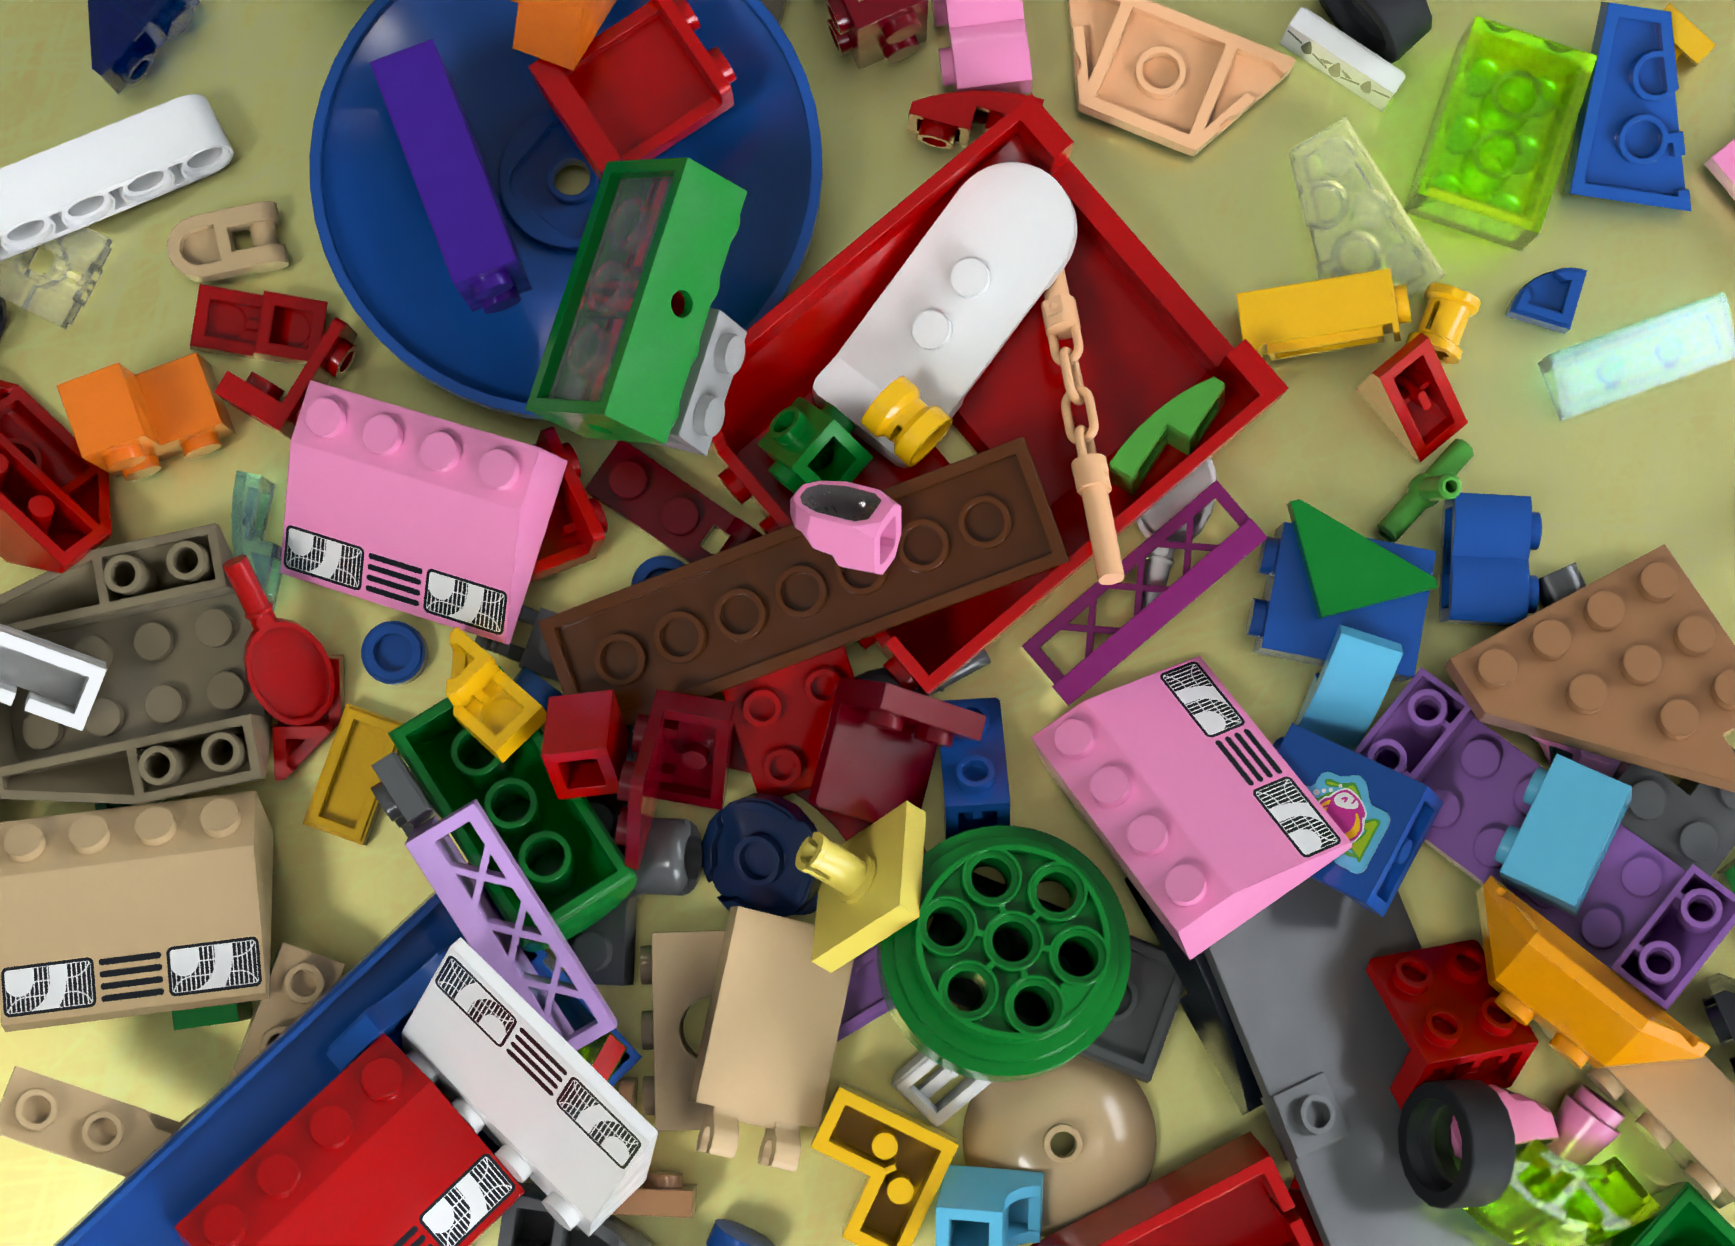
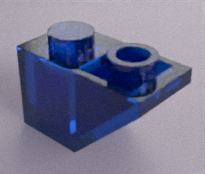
M88 0L92 69L117 94L127 84L133 85L137 83L151 68L153 55L169 37L175 38L187 29L194 18V9L200 1Z

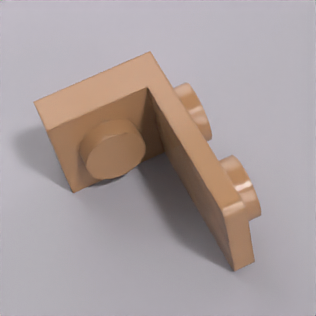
M625 1077L620 1081L618 1093L637 1110L638 1078ZM648 1171L646 1181L613 1214L692 1218L696 1211L697 1184L682 1183L683 1173Z

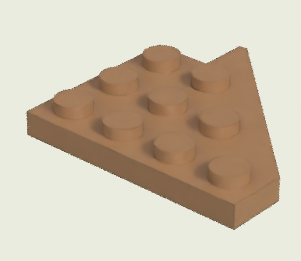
M1665 544L1451 657L1444 666L1480 722L1735 793V752L1724 738L1735 731V645Z

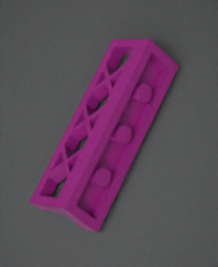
M1216 480L1122 560L1124 576L1138 565L1136 584L1116 583L1113 585H1102L1097 581L1024 643L1022 647L1053 682L1054 685L1052 687L1069 706L1268 537ZM1216 499L1238 524L1239 528L1219 545L1192 543L1195 515ZM1187 523L1185 542L1166 541ZM1158 547L1185 549L1183 576L1171 586L1144 585L1146 557ZM1192 550L1211 551L1190 569ZM1108 589L1136 591L1134 617L1121 628L1095 626L1097 599ZM1143 591L1161 593L1142 610ZM1089 606L1088 625L1069 624ZM1060 630L1087 632L1085 659L1064 675L1041 646ZM1095 633L1113 634L1093 651Z

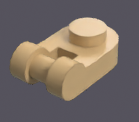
M272 201L254 202L191 216L180 221L172 229L167 240V254L172 265L186 278L196 282H213L254 272H274L289 266L286 247L284 244L278 243L275 226L280 224L277 203ZM250 231L253 247L236 251L232 233Z

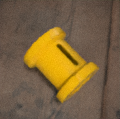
M1431 283L1430 286H1427L1424 294L1428 303L1417 332L1409 333L1406 344L1418 334L1423 333L1429 337L1440 363L1457 364L1463 352L1458 345L1469 316H1473L1478 312L1481 302L1473 294L1455 286Z

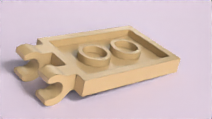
M740 906L730 907L688 1099L691 1102L707 1105L698 1135L696 1151L734 1159L739 1141L738 1122L766 1128L759 1150L758 1164L796 1172L801 1153L800 1125L819 1129L854 959L832 973L811 962L814 924Z

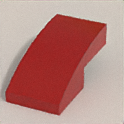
M200 284L190 350L306 365L322 339L328 302L264 291V294L260 295Z

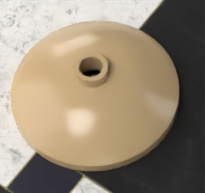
M1076 1056L1059 1068L1038 1077L1011 1082H992L971 1099L964 1119L963 1151L966 1166L1044 1172L1043 1229L1041 1236L1047 1237L1146 1186L1155 1160L1156 1128L1147 1097L1134 1078ZM1058 1132H1069L1073 1135L1075 1141L1072 1151L1066 1155L1053 1153L1050 1147L1052 1137Z

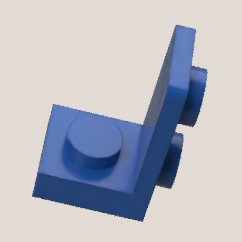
M995 697L945 700L944 702L986 716L980 741L954 738L951 748L940 747L944 791L945 840L962 832L980 827L1010 826V793L1000 700Z

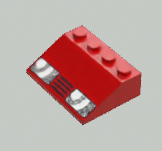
M384 1033L174 1228L185 1246H471L525 1193V1190L435 1084Z

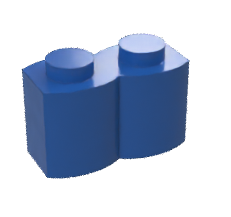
M1460 493L1454 499L1444 500L1441 537L1442 565L1439 589L1440 623L1510 627L1527 618L1528 613L1534 614L1536 612L1539 602V580L1536 575H1530L1529 554L1530 550H1537L1539 548L1542 534V519L1539 512H1532L1531 496Z

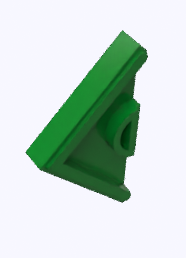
M1298 499L1287 504L1318 619L1438 588L1435 577L1304 501Z

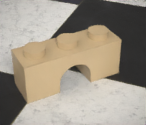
M725 930L651 933V945L640 947L641 985L652 984L653 1010L642 1011L641 1014L642 1049L654 1050V1076H643L644 1116L655 1115V1129L657 1131L700 1130L707 1105L688 1101L698 1054L686 1041L683 1027L686 1013L692 1004L700 999L711 997Z

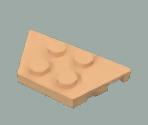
M1068 0L1077 111L1192 157L1288 76L1296 60L1294 57L1151 0Z

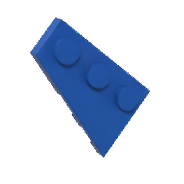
M1601 2L1563 192L1691 211L1689 189L1685 188L1682 156L1686 155L1683 131H1679L1675 96L1679 86L1671 12Z

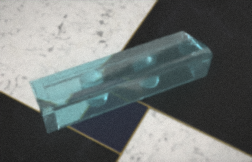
M1725 292L1547 355L1538 362L1560 421L1735 359V335L1729 302Z

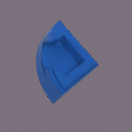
M1561 268L1534 278L1514 296L1506 310L1505 316L1565 334L1571 328L1587 270Z

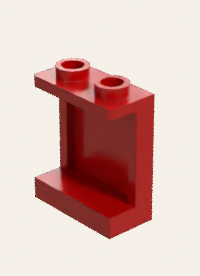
M650 0L644 6L594 37L574 71L543 59H538L528 66L537 88L600 181L607 161L653 159L734 106L730 83L737 79L736 75L718 47L715 46L707 51L694 31L699 29L701 25L686 0Z

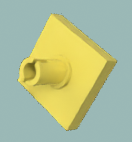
M905 801L840 846L829 840L821 832H814L812 838L808 836L797 852L795 866L801 872L808 873L821 881L818 890L811 962L832 973L920 917L926 827L925 811L909 801Z

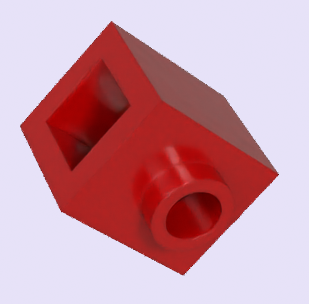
M613 690L549 697L541 757L558 800L618 793L620 774L627 756L629 733Z

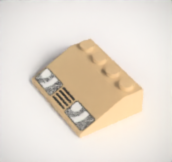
M256 790L0 822L1 1026L4 1031L12 1032L270 999L274 831Z

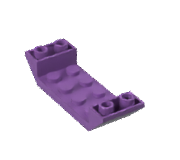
M1421 667L1354 752L1429 786L1444 803L1423 842L1480 885L1491 875L1502 883L1500 870L1503 864L1494 861L1495 854L1508 827L1513 825L1521 828L1531 808L1530 805L1523 802L1525 791L1536 769L1542 766L1476 719L1464 697ZM1620 824L1576 917L1503 884L1665 1012L1735 925V894L1694 864L1691 865L1688 871H1685L1622 824Z

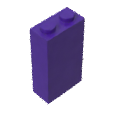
M433 39L371 61L370 65L453 284L472 312L483 308L487 314L496 313L518 304L521 301L520 294L533 288L453 78Z

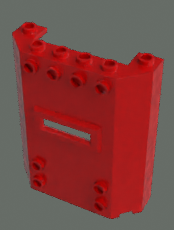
M1031 93L746 330L744 361L739 371L733 375L724 402L725 417L723 425L718 434L712 438L709 449L725 468L717 476L727 490L741 505L751 498L766 516L758 524L765 534L792 525L790 499L794 493L782 485L768 471L775 461L757 445L758 442L769 431L770 424L775 416L783 409L790 407L799 396L821 409L812 398V387L815 378L837 355L961 186L980 170L1006 162L1025 163L1047 172L1062 186L1073 204L1077 218V239L1073 254L1065 266V274L1069 294L1076 300L1081 325L1083 353L1078 362L1084 387L1091 390L1094 396L1099 421V429L1093 439L1097 453L1107 458L1108 468L1110 461L1137 428L1174 397L1212 377L1225 383V405L1189 456L1168 444L1134 496L1111 483L1112 490L1109 493V499L1117 537L1276 403L1289 388L1246 339L1233 348L1070 161L1069 158L1074 141ZM1043 293L964 397L961 407L952 417V425L977 454L1020 437L1026 438L1066 546L1070 562L858 641L865 651L873 644L877 646L888 659L883 664L884 668L900 687L911 691L917 689L926 696H930L1093 558L1083 499L1077 493L1071 468L1072 461L1078 457L1076 444L1072 443L1066 435L1061 411V401L1066 393L1061 366L1052 359L1041 310V304L1045 301ZM1072 337L1058 340L1060 349L1069 347L1072 351L1074 350ZM1071 401L1074 427L1083 425L1089 429L1085 402L1078 406ZM853 432L850 434L873 456L851 483L884 490L950 464L940 451L934 447L916 465L906 469L894 465Z

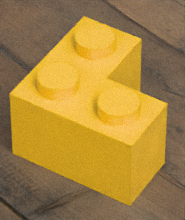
M839 1082L820 1122L819 1129H817L812 1139L811 1148L867 1175L842 1227V1238L858 1246H912L959 1146L957 1138L847 1084Z

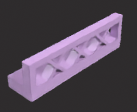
M474 799L441 820L435 815L412 830L405 842V846L470 947L576 1051L617 1028L618 1021L477 799ZM469 821L485 845L480 867L468 865L449 836V833ZM491 856L502 872L488 869ZM485 881L513 888L521 901L516 923L502 919L483 889ZM526 912H528L537 928L523 925ZM520 937L549 945L556 956L552 979L538 975L519 945ZM562 967L572 983L559 981ZM558 993L583 999L595 1020L574 1031L555 1002V994Z

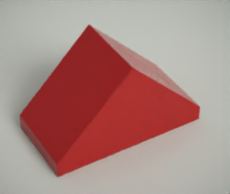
M1423 333L1418 334L1374 370L1356 388L1358 393L1402 445L1419 462L1423 461L1468 424L1431 341Z

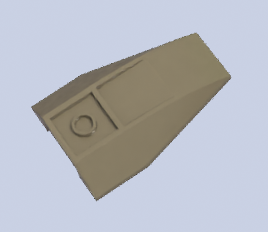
M208 524L90 550L83 559L64 573L47 571L0 595V624L105 661L107 667L83 731L24 711L29 690L17 686L16 695L11 706L0 702V799L141 805L266 778L273 717L260 705L246 679L243 656L245 644L253 628L249 620L244 618L245 612L222 567L226 561L234 557L219 524Z

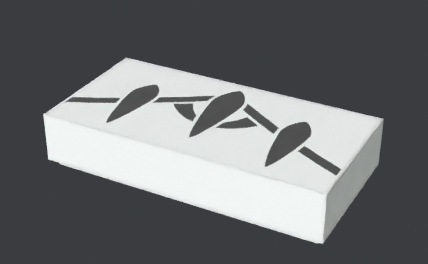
M1300 7L1279 43L1382 112L1407 77L1403 71L1306 7Z

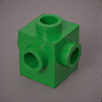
M800 396L790 407L783 409L775 416L770 424L769 431L757 444L775 461L768 471L792 493H795L803 484L816 481L852 482L873 458L850 435L856 426L841 411L829 402L819 409Z

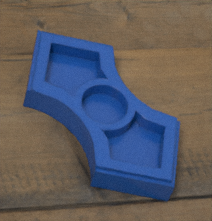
M450 946L437 952L400 986L367 1008L327 1048L329 1051L326 1055L340 1072L346 1069L382 1034L385 1033L390 1038L408 1022Z

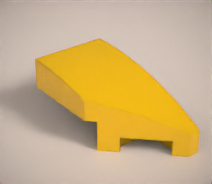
M455 627L450 632L449 645L453 649L451 678L446 681V696L454 706L453 715L456 720L497 759L504 763L545 723L547 712L540 703L499 668L490 654L459 627Z

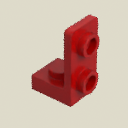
M335 317L282 403L280 399L285 391L254 372H251L247 380L244 381L227 371L214 393L228 404L291 440L310 380L328 385L333 376L340 378L348 370L356 355L357 346L353 343L357 333L348 323Z

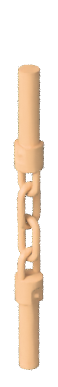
M1064 268L1050 288L1043 292L1045 301L1041 304V310L1050 353L1053 361L1061 366L1066 393L1061 401V411L1066 435L1072 443L1076 444L1078 457L1072 461L1071 468L1077 493L1083 499L1098 582L1102 585H1113L1121 582L1125 576L1109 499L1112 487L1107 458L1097 453L1093 439L1098 432L1099 421L1094 396L1091 390L1084 387L1078 362L1083 353L1081 325L1076 300L1069 294ZM1072 337L1073 351L1069 347L1059 348L1058 340ZM1071 401L1078 406L1085 402L1089 429L1083 425L1074 427Z

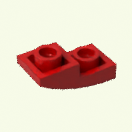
M975 90L950 92L912 101L909 110L908 131L918 133L917 139L932 147L952 149L954 143L968 147L974 124L984 126V132H986L1027 98L1028 95ZM1036 98L1043 106L1044 99Z

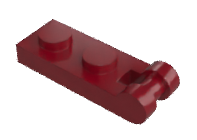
M627 441L617 442L585 488L589 495L688 563L713 555L702 548V546L715 528L729 537L719 552L763 536L755 528L732 515Z

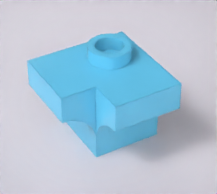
M949 1165L942 1180L936 1204V1246H1018L1026 1243H1040L1043 1229L1044 1172Z

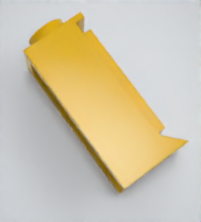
M1391 268L1236 293L1242 340L1246 339L1262 358L1268 353L1270 360L1385 342L1384 334L1393 333L1394 341L1398 342L1401 341L1399 324L1412 322L1406 284L1393 286Z

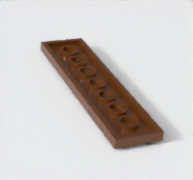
M1020 437L881 490L901 506V537L894 560L883 575L838 566L832 555L812 548L803 533L792 524L538 621L563 694L570 695L613 690L625 725L630 727L635 725L639 713L650 714L657 689L708 698L725 690L1070 562L1066 546L1026 438Z

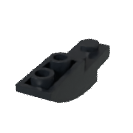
M1126 877L1124 880L1187 991V994L1180 999L1179 1003L1242 1115H1245L1262 1106L1260 1098L1263 1096L1204 951L1189 960L1128 877Z

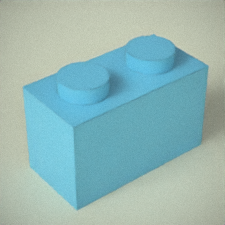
M1556 754L1549 770L1539 766L1534 772L1523 797V802L1530 805L1531 808L1521 828L1513 825L1508 827L1495 854L1494 861L1503 864L1500 870L1502 883L1576 917L1631 803L1632 786L1559 754Z

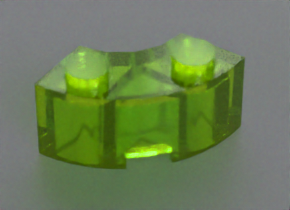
M1536 1138L1515 1151L1516 1160L1511 1182L1500 1199L1487 1206L1463 1209L1481 1228L1514 1246H1599L1649 1218L1661 1207L1616 1155L1600 1165H1577L1556 1156Z

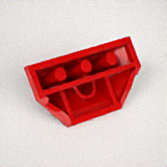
M0 380V557L7 563L62 574L83 559L90 550L98 548L110 539L112 528L110 519L109 473L83 459L75 437L18 384Z

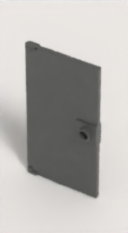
M1309 877L1204 950L1208 964L1263 1096L1260 1098L1284 1158L1290 1162L1323 1246L1544 1245L1514 1169L1511 1182L1500 1199L1487 1206L1442 1209L1430 1207L1415 1194L1405 1177L1398 1144V1126L1402 1110L1389 1088L1400 1071L1405 1056L1411 1050L1365 970L1371 958L1422 949L1398 891L1385 916L1381 917L1361 907L1350 897ZM1450 1146L1455 1166L1459 1171L1462 1160L1454 1156Z

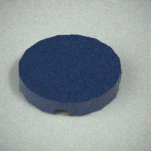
M753 793L728 803L724 809L719 810L709 821L702 840V868L708 883L713 881L715 888L721 894L717 897L719 901L729 911L732 906H740L785 918L800 912L817 895L821 885L820 880L808 873L801 872L795 866L796 855L801 844L808 836L813 837V833L817 832L816 826L798 805L779 795Z

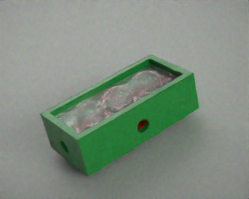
M688 157L607 161L525 410L585 438L666 444L670 430L679 415V402L691 365L695 362L699 353V340L711 303L719 291L720 275L731 241L737 234L740 226V213L747 191Z

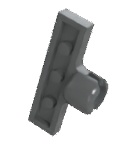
M634 726L627 727L629 738L626 760L635 762L638 753L632 752ZM618 793L587 796L586 799L615 842L620 810L623 805L628 806V802L618 800ZM653 818L639 870L633 869L637 876V883L634 889L606 916L567 940L594 984L634 985L636 911L641 897L646 894L683 896L694 890L699 882L703 861L702 840L697 826L691 821L677 818ZM617 845L625 857L626 846Z

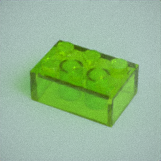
M1475 16L1458 41L1402 212L1522 251L1540 234L1597 56Z

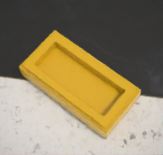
M346 704L305 815L304 825L367 846L381 807L371 790V787L381 782L371 765L394 751L398 756L400 755L388 733L404 723Z

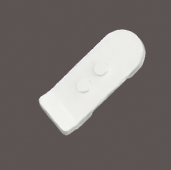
M1019 162L995 164L971 176L954 195L837 355L815 378L812 387V398L816 405L822 408L829 402L856 426L853 431L855 435L894 465L905 469L909 466L894 454V443L886 437H876L861 424L862 417L876 397L891 382L903 375L920 389V399L927 406L937 405L951 418L961 407L964 397L1042 293L1050 288L1073 254L1077 239V218L1073 204L1062 186L1042 169Z

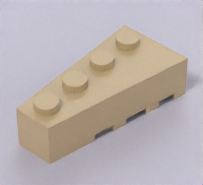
M1540 1025L1543 1032L1552 1039L1554 1035ZM1705 1054L1701 1058L1597 1069L1586 1062L1590 1067L1587 1075L1591 1081L1609 1099L1614 1102L1619 1099L1637 1119L1635 1124L1639 1130L1657 1148L1668 1152L1684 1170L1683 1173L1687 1179L1706 1198L1711 1200L1719 1209L1735 1201V1084Z

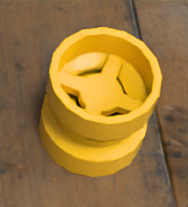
M903 375L891 382L876 397L862 417L861 424L876 437H886L894 443V454L907 466L912 467L920 462L940 442L950 428L953 419L939 406H927L920 399V389Z

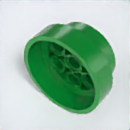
M997 825L968 830L942 841L927 851L923 857L920 917L877 944V970L882 995L895 1023L905 1037L920 1052L943 1068L969 1078L990 1082L1020 1081L1041 1076L1066 1064L1088 1048L1102 1034L1118 1010L1126 990L1131 964V943L1125 913L1114 889L1099 868L1088 857L1065 841L1042 831L1019 826ZM979 867H992L996 869L1005 880V893L998 897L981 895L972 884V871ZM1045 881H1054L1061 884L1069 894L1070 904L1068 910L1052 912L1044 908L1037 897L1038 885ZM935 915H948L954 918L961 928V941L950 947L936 944L928 935L927 921ZM1002 929H1010L1019 933L1026 944L1025 958L1020 961L1011 962L999 957L993 948L992 939L994 933ZM1076 944L1087 951L1091 960V968L1088 975L1077 977L1063 970L1058 958L1059 949L1062 945ZM957 978H968L974 981L982 992L981 1007L969 1012L957 1009L948 997L949 982ZM1029 992L1042 998L1047 1007V1019L1043 1025L1036 1027L1028 1026L1017 1018L1014 1011V1000L1018 994Z

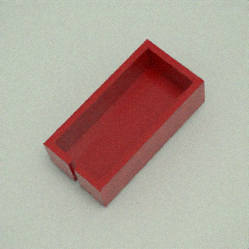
M1250 1131L1040 1240V1243H1034L1030 1246H1314L1301 1217L1293 1209L1296 1206L1271 1155Z

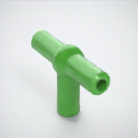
M1455 439L1425 473L1418 474L1411 479L1408 484L1407 493L1377 525V532L1383 539L1388 542H1396L1426 508L1433 507L1439 501L1454 499L1459 496L1462 490V483L1456 475L1474 456L1473 448L1470 444L1462 439Z

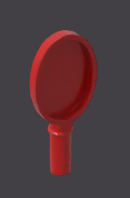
M239 555L226 561L222 567L245 612L244 618L249 620L253 628L245 644L243 656L246 679L252 693L260 705L272 717L284 724L302 726L318 721L329 710L335 693L334 670L325 649L306 627L293 620L276 617L273 611V603L269 602L246 555Z

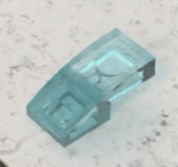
M236 471L231 513L234 557L239 555L247 556L269 602L273 603V611H275L282 573H280L282 547L273 542L264 541L275 484L262 475Z

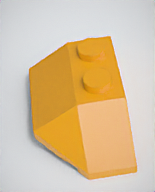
M1492 875L1477 890L1488 984L1500 993L1494 1002L1524 1026H1527L1533 1019L1554 1035L1548 1045L1569 1063L1581 1069L1588 1062L1597 1069L1692 1060L1703 1057L1710 1046L1618 976L1609 967L1507 889Z

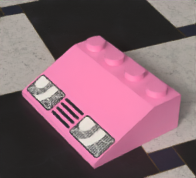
M310 380L290 441L280 573L453 628L459 627L462 631L510 645L568 461L540 447Z
M1200 656L1084 700L1031 737L1047 771L1189 960L1352 848L1351 841Z

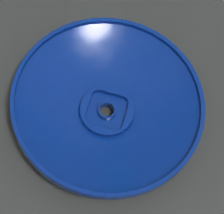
M374 0L352 28L335 57L322 88L313 122L309 155L310 192L314 219L325 256L337 283L355 312L378 340L406 366L430 383L462 400L496 412L522 418L546 420L525 410L589 218L600 179L534 82L528 66L540 58L512 48L518 3L510 0ZM617 0L595 37L647 4L650 0ZM686 0L701 25L694 33L707 51L715 46L718 47L736 75L737 79L730 83L734 106L653 159L688 157L747 191L740 213V226L737 234L731 241L720 275L718 294L710 308L719 309L746 331L788 296L801 272L812 243L820 209L823 180L822 144L816 105L807 76L791 42L775 17L760 0ZM433 39L453 78L533 288L520 294L521 301L518 304L496 313L487 314L483 308L472 312L453 284L370 65L371 61ZM569 165H580L590 173L588 186L576 195L563 194L555 186L559 171Z

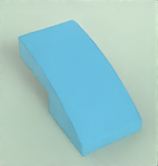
M1339 624L1320 674L1315 672L1295 724L1354 751L1362 741L1386 695L1403 656L1402 645Z

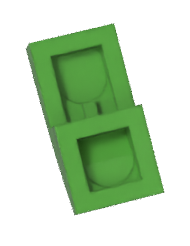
M1215 377L1207 379L1177 395L1153 413L1128 438L1110 461L1111 483L1134 496L1168 444L1189 456L1225 405V383Z

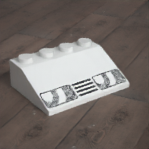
M460 937L450 946L401 1032L403 1051L434 1084L436 1083L453 1100L452 1106L475 1133L478 1134L482 1130L500 1148L495 1153V1156L509 1173L521 1183L529 1177L547 1195L542 1203L551 1216L569 1231L577 1225L589 1237L646 1181L658 1131Z

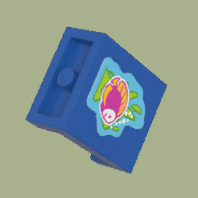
M1292 723L1285 737L1277 739L1273 747L1352 843L1351 849L1310 876V878L1350 897L1361 907L1384 917L1444 802L1429 786Z

